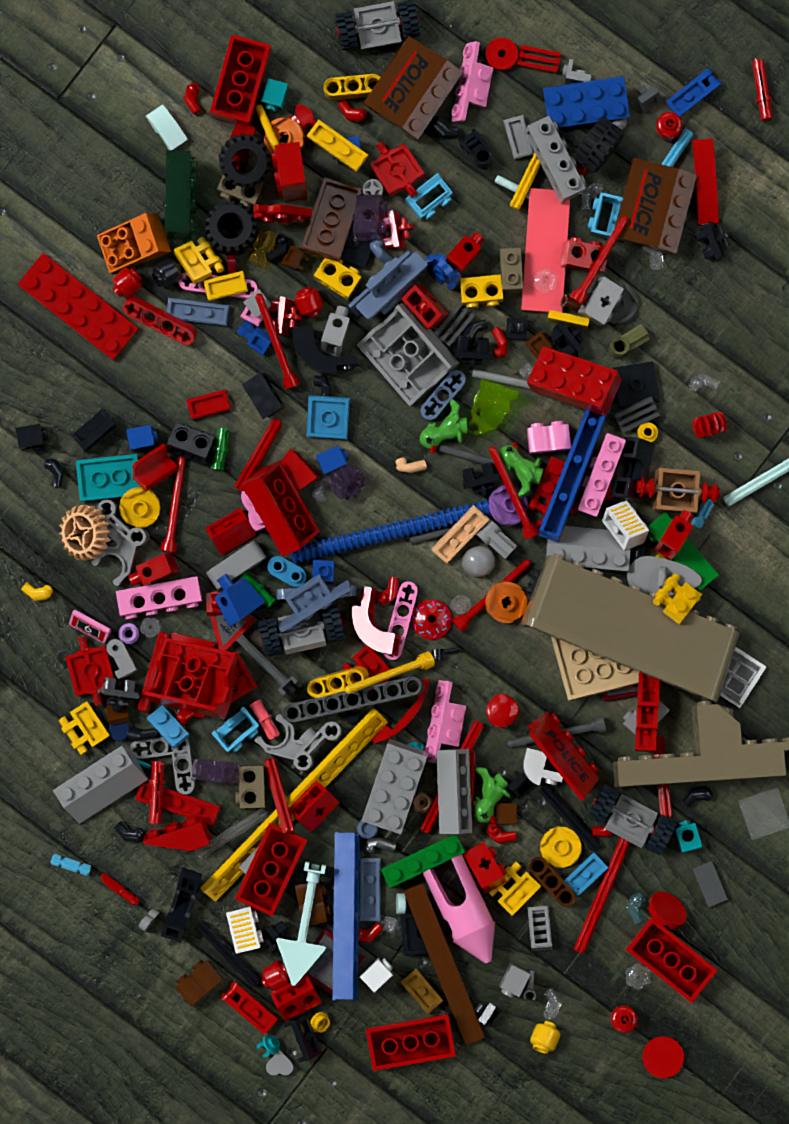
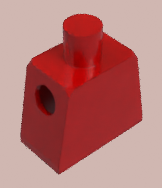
M477 232L471 238L465 235L446 256L447 264L452 269L454 268L459 271L461 276L478 257L481 250L480 245L484 241L483 236Z
M294 448L288 450L280 461L297 492H300L321 477Z
M683 510L680 516L675 515L655 546L654 551L672 560L693 528V525L690 524L694 517L693 514Z
M164 553L137 565V572L130 574L129 579L133 586L141 583L147 586L181 572L174 555Z

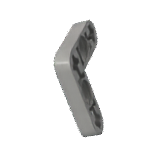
M163 737L134 741L131 744L130 750L136 759L172 755L177 791L186 795L193 792L195 780L188 738L183 741L186 742V745L182 747L183 750H179L176 747L175 749L172 748L173 752H168L169 744ZM157 741L165 743V750L162 753H157L154 750V744ZM147 742H151L150 750L152 755H148L149 751H142L141 755L138 756V753L133 751L134 748H137V744H140L141 747H148ZM180 759H186L189 763L188 768L184 771L179 770L177 767V762ZM190 772L191 776H186V780L188 783H191V787H188V791H184V788H180V784L183 783V777L178 778V773L186 774Z

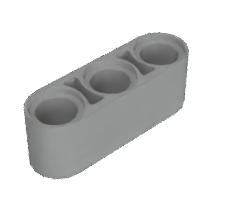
M254 540L211 568L206 574L215 588L220 590L222 587L217 579L227 573L231 580L234 581L265 560L267 556L257 541Z

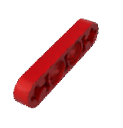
M132 296L122 305L123 312L128 317L183 345L192 344L197 337L195 327L138 297ZM131 303L134 304V310L131 309ZM146 312H152L155 315V320H149ZM164 322H171L174 327L173 330L167 329ZM185 332L189 333V338L185 337Z

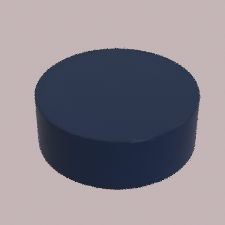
M126 722L109 726V734L114 740L122 741L128 737L127 732L130 727Z

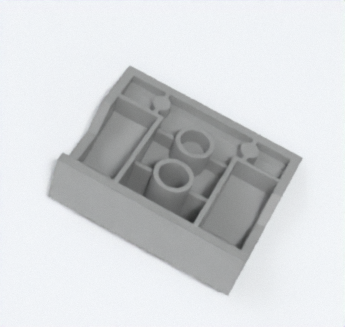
M405 303L398 304L382 323L373 328L357 344L409 406L419 400L459 364V361L433 331L428 329Z

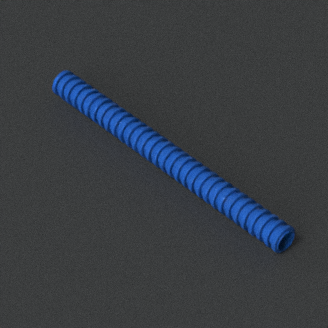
M485 499L484 502L478 501L477 504L472 502V505L465 504L464 507L460 505L459 508L453 507L452 510L447 508V511L440 510L439 513L435 511L434 514L428 513L427 516L422 514V517L415 516V519L410 517L409 520L403 519L402 522L399 520L397 523L390 522V525L385 523L382 527L378 525L377 528L374 526L372 529L365 528V531L360 529L357 533L356 531H353V534L348 532L347 535L340 534V537H337V535L332 539L328 537V540L323 538L320 542L315 540V543H312L311 541L301 549L290 553L292 562L294 564H297L298 561L302 563L303 560L310 561V558L315 560L316 557L322 558L323 555L327 557L328 554L335 555V552H338V554L343 550L347 552V549L352 551L353 548L360 549V546H363V548L368 544L372 546V543L377 545L380 541L385 543V540L389 542L393 538L397 540V537L402 539L405 535L410 537V534L416 535L418 532L422 534V531L429 532L430 529L435 531V528L441 529L442 526L447 528V525L454 526L473 505L486 516L491 517L489 501Z

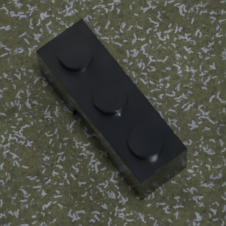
M624 436L626 442L620 457L627 460L628 472L625 477L615 476L611 497L642 504L644 494L640 497L639 493H636L637 481H641V477H644L645 481L648 479L655 443L641 438Z

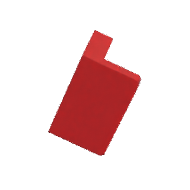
M165 444L160 445L133 463V480L145 491H148L178 471V465L167 456V446Z
M241 507L205 528L220 555L256 536Z

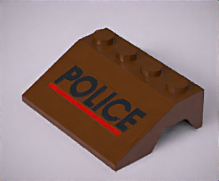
M408 36L363 104L381 118L401 129L409 139L418 140L463 72L442 56Z
M633 158L615 227L622 216H627L629 221L618 239L659 250L664 255L676 254L697 175L682 169Z

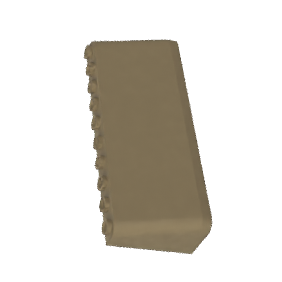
M554 553L553 556H547L521 621V626L528 629H537L540 633H545L685 690L697 697L702 696L701 699L717 703L740 635L737 632V627L727 623L725 626L718 624V619L711 616L701 617L699 612L691 609L682 622L678 624L663 613V610L666 608L664 604L661 603L657 606L653 603L655 593L650 592L649 595L642 593V588L632 584L630 587L622 584L623 581L618 578L611 577V579L603 577V572L592 569V571L584 569V564L576 561L569 563L565 561L566 557Z

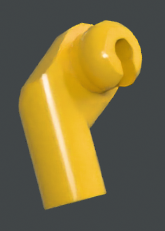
M26 582L21 588L34 601L47 600L53 593V589L49 585L35 589Z

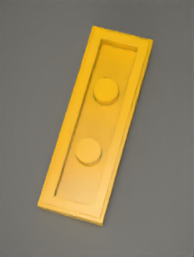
M319 119L307 134V138L356 173L368 158L367 153Z

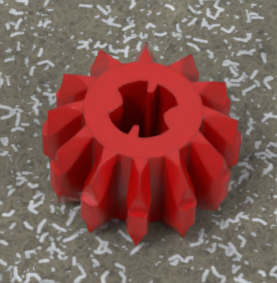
M723 412L700 416L692 420V429L697 438L722 433L728 429L727 420Z

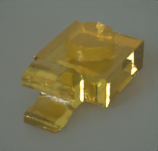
M261 229L253 245L255 251L250 256L249 261L256 263L259 258L257 266L264 268L267 263L266 253H270L278 235L272 231Z

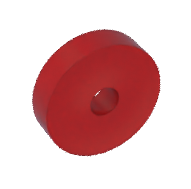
M496 38L486 48V61L496 71H507L517 62V46L508 38ZM502 51L506 55L504 57H499L498 53Z

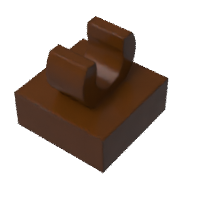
M289 246L281 264L287 268L303 270L304 267L300 266L299 262L301 259L308 261L309 258L303 255L304 252L300 251V247Z

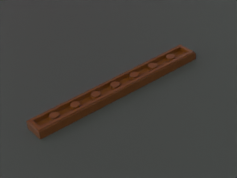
M423 883L403 890L465 1046L485 1038Z

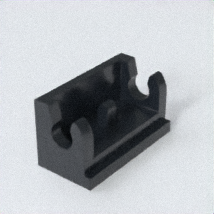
M259 372L242 383L243 388L262 419L269 418L286 408L265 373Z
M101 409L71 436L85 452H88L117 425Z
M308 1014L283 1023L284 1027L292 1026L296 1041L299 1044L303 1056L297 1059L298 1063L323 1054Z

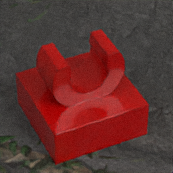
M220 591L206 594L207 616L223 615L215 600V596Z

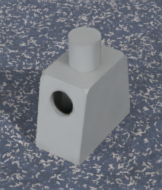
M337 306L336 313H330L321 340V353L333 357H341L350 323V318L347 317L348 308Z

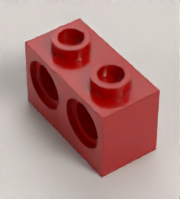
M572 237L571 240L563 243L560 267L589 272L595 263L591 258V253L594 252L598 258L604 246L600 242L591 241L590 243H585L581 238ZM572 248L578 251L577 258L572 255ZM607 259L605 260L598 274L605 272Z
M308 974L303 976L295 986L289 983L270 993L276 1008L285 1022L322 1003Z

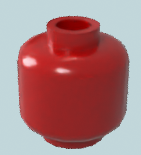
M673 112L661 114L655 125L657 135L665 141L676 139L682 130V120Z
M123 268L113 277L112 282L115 286L112 289L119 297L124 295L130 298L142 288L141 281L143 279L133 268Z
M309 286L296 292L297 296L294 298V303L300 315H308L309 318L320 314L319 310L323 308L324 302L318 289Z
M277 960L263 969V978L261 980L267 989L270 988L275 991L291 983L284 962Z
M619 1005L612 1010L610 1022L616 1031L628 1033L636 1027L638 1017L631 1007Z

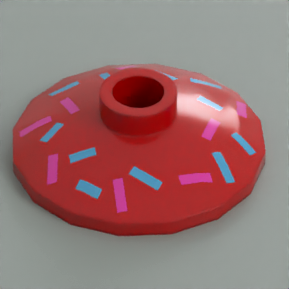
M435 599L424 600L419 603L413 610L411 617L412 627L420 637L428 640H436L445 636L452 624V615L448 606ZM430 615L435 616L436 621L434 623L428 621Z

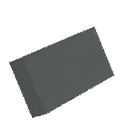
M712 861L692 868L707 907L728 900Z

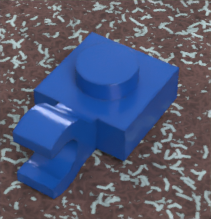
M247 320L237 330L239 335L248 339L246 344L262 356L267 352L272 343L268 333L259 327L254 330L252 323Z

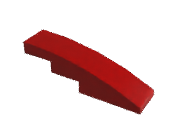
M713 138L692 140L694 174L697 175L694 189L698 225L712 221L714 224H718V197Z
M640 672L638 673L634 751L656 752L660 680Z

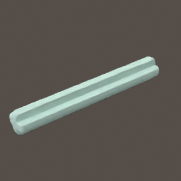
M789 459L724 496L725 504L729 507L789 472Z

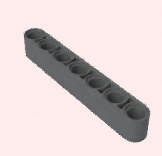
M416 677L398 679L372 685L350 694L341 692L292 703L284 708L283 717L288 722L301 723L419 696L424 692L425 685L421 679ZM413 681H417L419 684L416 692H411L409 689V685ZM396 685L399 692L396 696L392 697L389 690L392 686ZM373 690L378 692V699L375 701H371L369 698V694ZM356 694L358 696V703L352 706L349 699L352 695ZM333 699L338 701V707L335 710H331L329 707L330 701ZM316 703L318 712L312 715L309 708L312 704ZM293 708L298 710V716L295 719L290 717V711Z

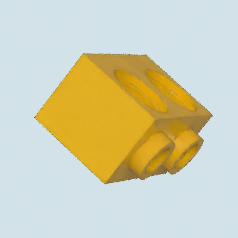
M324 258L313 275L314 279L349 301L362 281L361 276H359L360 272L351 266L348 269L342 265V260L336 262ZM333 266L336 272L333 275H327L324 272L325 268ZM343 278H352V285L344 286L342 284Z
M501 275L460 278L462 306H466L468 309L478 308L479 304H487V307L499 306V303L503 302ZM494 287L498 293L495 296H489L486 293V289ZM468 289H474L477 292V296L469 298L465 292Z

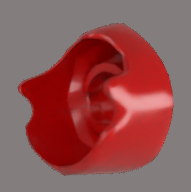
M502 693L494 696L486 707L488 720L492 725L499 728L511 725L519 714L518 703L512 697Z

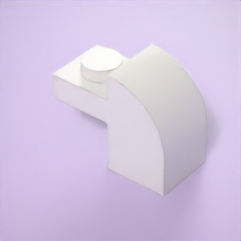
M526 749L523 770L532 783L540 785L541 778H545L544 783L557 785V782L562 783L563 777L559 773L544 769L547 757L542 751Z

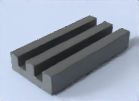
M459 303L434 334L450 348L475 315ZM461 310L462 313L449 327L445 334L441 336L440 333L443 331V329L448 325V323L457 314V312ZM467 315V320L462 324V326L458 329V331L453 335V337L448 342L446 338L454 330L458 323L463 319V317Z
M651 396L614 413L623 433L660 416ZM649 403H650V405H651V406H649V407H647V408H645V409H643V410H641V411H638V412H636V413H634V414H632V415H630V416H628V417H626V418H623V419L620 418L621 416H623V415H625V414H627V413H630V412H632V411H634V410H636V409H638V408H640V407H642V406H645V405H647V404H649ZM650 411H654V412H652V413H650V414H648V415H646V416H644V417H642V418H640V419H637V420H635V421H633V422H631V423H629V424H627V425H625V426L623 425V424H625V423H627V422H629V421H631V420H633V419H635V418H638V417H640V416H642V415H644V414H646V413H648V412H650Z

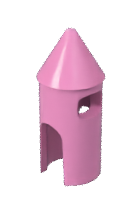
M463 855L452 858V861L466 892V900L460 906L451 903L434 869L423 872V875L443 918L448 921L451 927L453 942L486 964L492 960L495 922L488 911Z

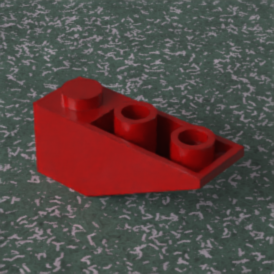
M191 816L185 822H173L168 824L166 828L149 830L145 834L143 844L192 851L210 845L212 836L204 816Z

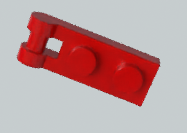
M553 456L550 457L528 509L538 510L545 516L565 465L564 461ZM539 497L547 499L545 505L538 502Z
M233 981L227 993L224 992L220 997L265 1035L278 1018L237 982ZM237 993L242 996L238 1002L233 999Z

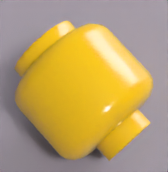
M545 1021L544 1024H536L530 1038L533 1049L544 1054L554 1051L560 1039V1032L552 1022Z

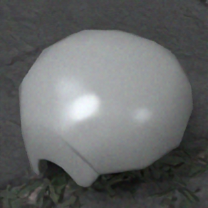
M476 546L466 551L462 557V567L465 573L471 577H483L489 574L495 567V557L489 548Z

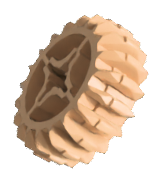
M92 505L75 506L72 510L67 511V516L62 517L64 523L59 525L62 528L59 535L63 537L60 542L65 543L63 550H69L68 555L74 556L77 560L84 561L96 559L98 555L104 554L103 549L108 548L106 542L111 540L108 534L112 532L107 529L110 523L105 522L106 515H101V510L95 509V506Z

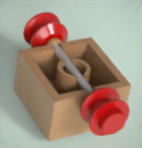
M658 468L655 470V481L653 478L645 481L644 477H641V481H637L636 493H639L640 497L643 494H648L649 498L653 496L652 511L681 514L683 510H687L695 514L698 511V497H701L703 503L707 499H711L714 504L716 500H719L720 488L717 487L716 483L712 487H708L707 482L699 488L700 471Z

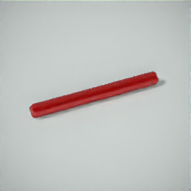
M477 720L474 721L460 749L472 751L484 728L483 723ZM438 794L420 828L421 831L427 834L431 833L439 817Z
M622 837L618 841L574 946V950L584 953L631 843Z

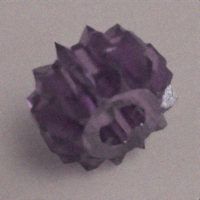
M346 464L344 468L339 467L338 472H333L335 476L330 478L331 490L341 499L349 500L351 497L355 498L356 494L361 492V488L365 486L363 473L354 465Z

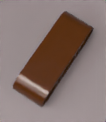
M537 856L530 859L528 869L558 904L564 907L571 906L575 902V894L542 857ZM536 860H540L543 863V869L540 872H535L532 869V863ZM549 876L557 878L555 887L550 888L546 885V879ZM564 891L571 894V900L568 903H562L560 900V894Z

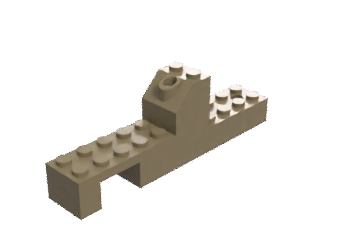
M712 701L697 702V706L692 707L695 752L681 753L680 757H674V754L659 755V759H654L653 755L638 756L639 760H633V756L620 757L618 761L613 762L615 787L786 776L784 751H789V738H783L782 742H778L777 738L765 739L760 744H757V740L742 741L740 723L734 719L732 709L712 704Z

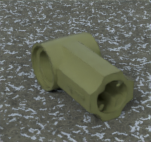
M639 325L622 336L616 337L609 345L610 355L614 358H622L628 352L649 341L650 338L646 329ZM614 344H622L624 347V351H616L614 348Z

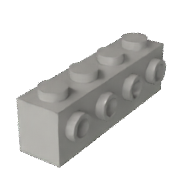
M547 116L528 125L524 132L560 203L582 194L586 189L585 179L582 175L578 174L576 170L577 164L574 158L569 156L567 144L563 138H560L556 122L554 120L551 121L550 117Z
M469 749L436 750L440 834L472 833Z

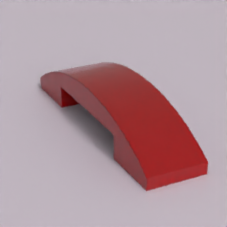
M427 678L423 680L425 685L424 692L416 696L418 700L392 730L386 725L372 740L375 744L396 735L414 718L427 693L429 684Z

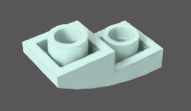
M160 105L146 115L154 131L160 135L169 151H172L188 140L163 105Z

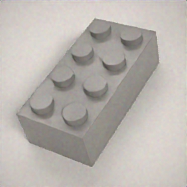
M389 739L362 818L363 822L398 834L402 833L429 752Z

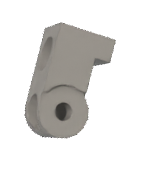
M118 639L108 642L107 652L114 658L119 667V670L115 671L117 678L122 680L137 672L138 669L125 644Z

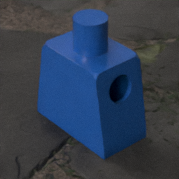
M226 573L217 579L223 591L215 596V600L229 627L265 603L264 599L245 578H241L233 583Z

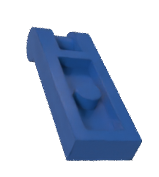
M708 68L669 98L665 104L673 113L681 117L711 92L719 88L722 82L713 76V71ZM704 80H707L710 84L708 87L703 84Z

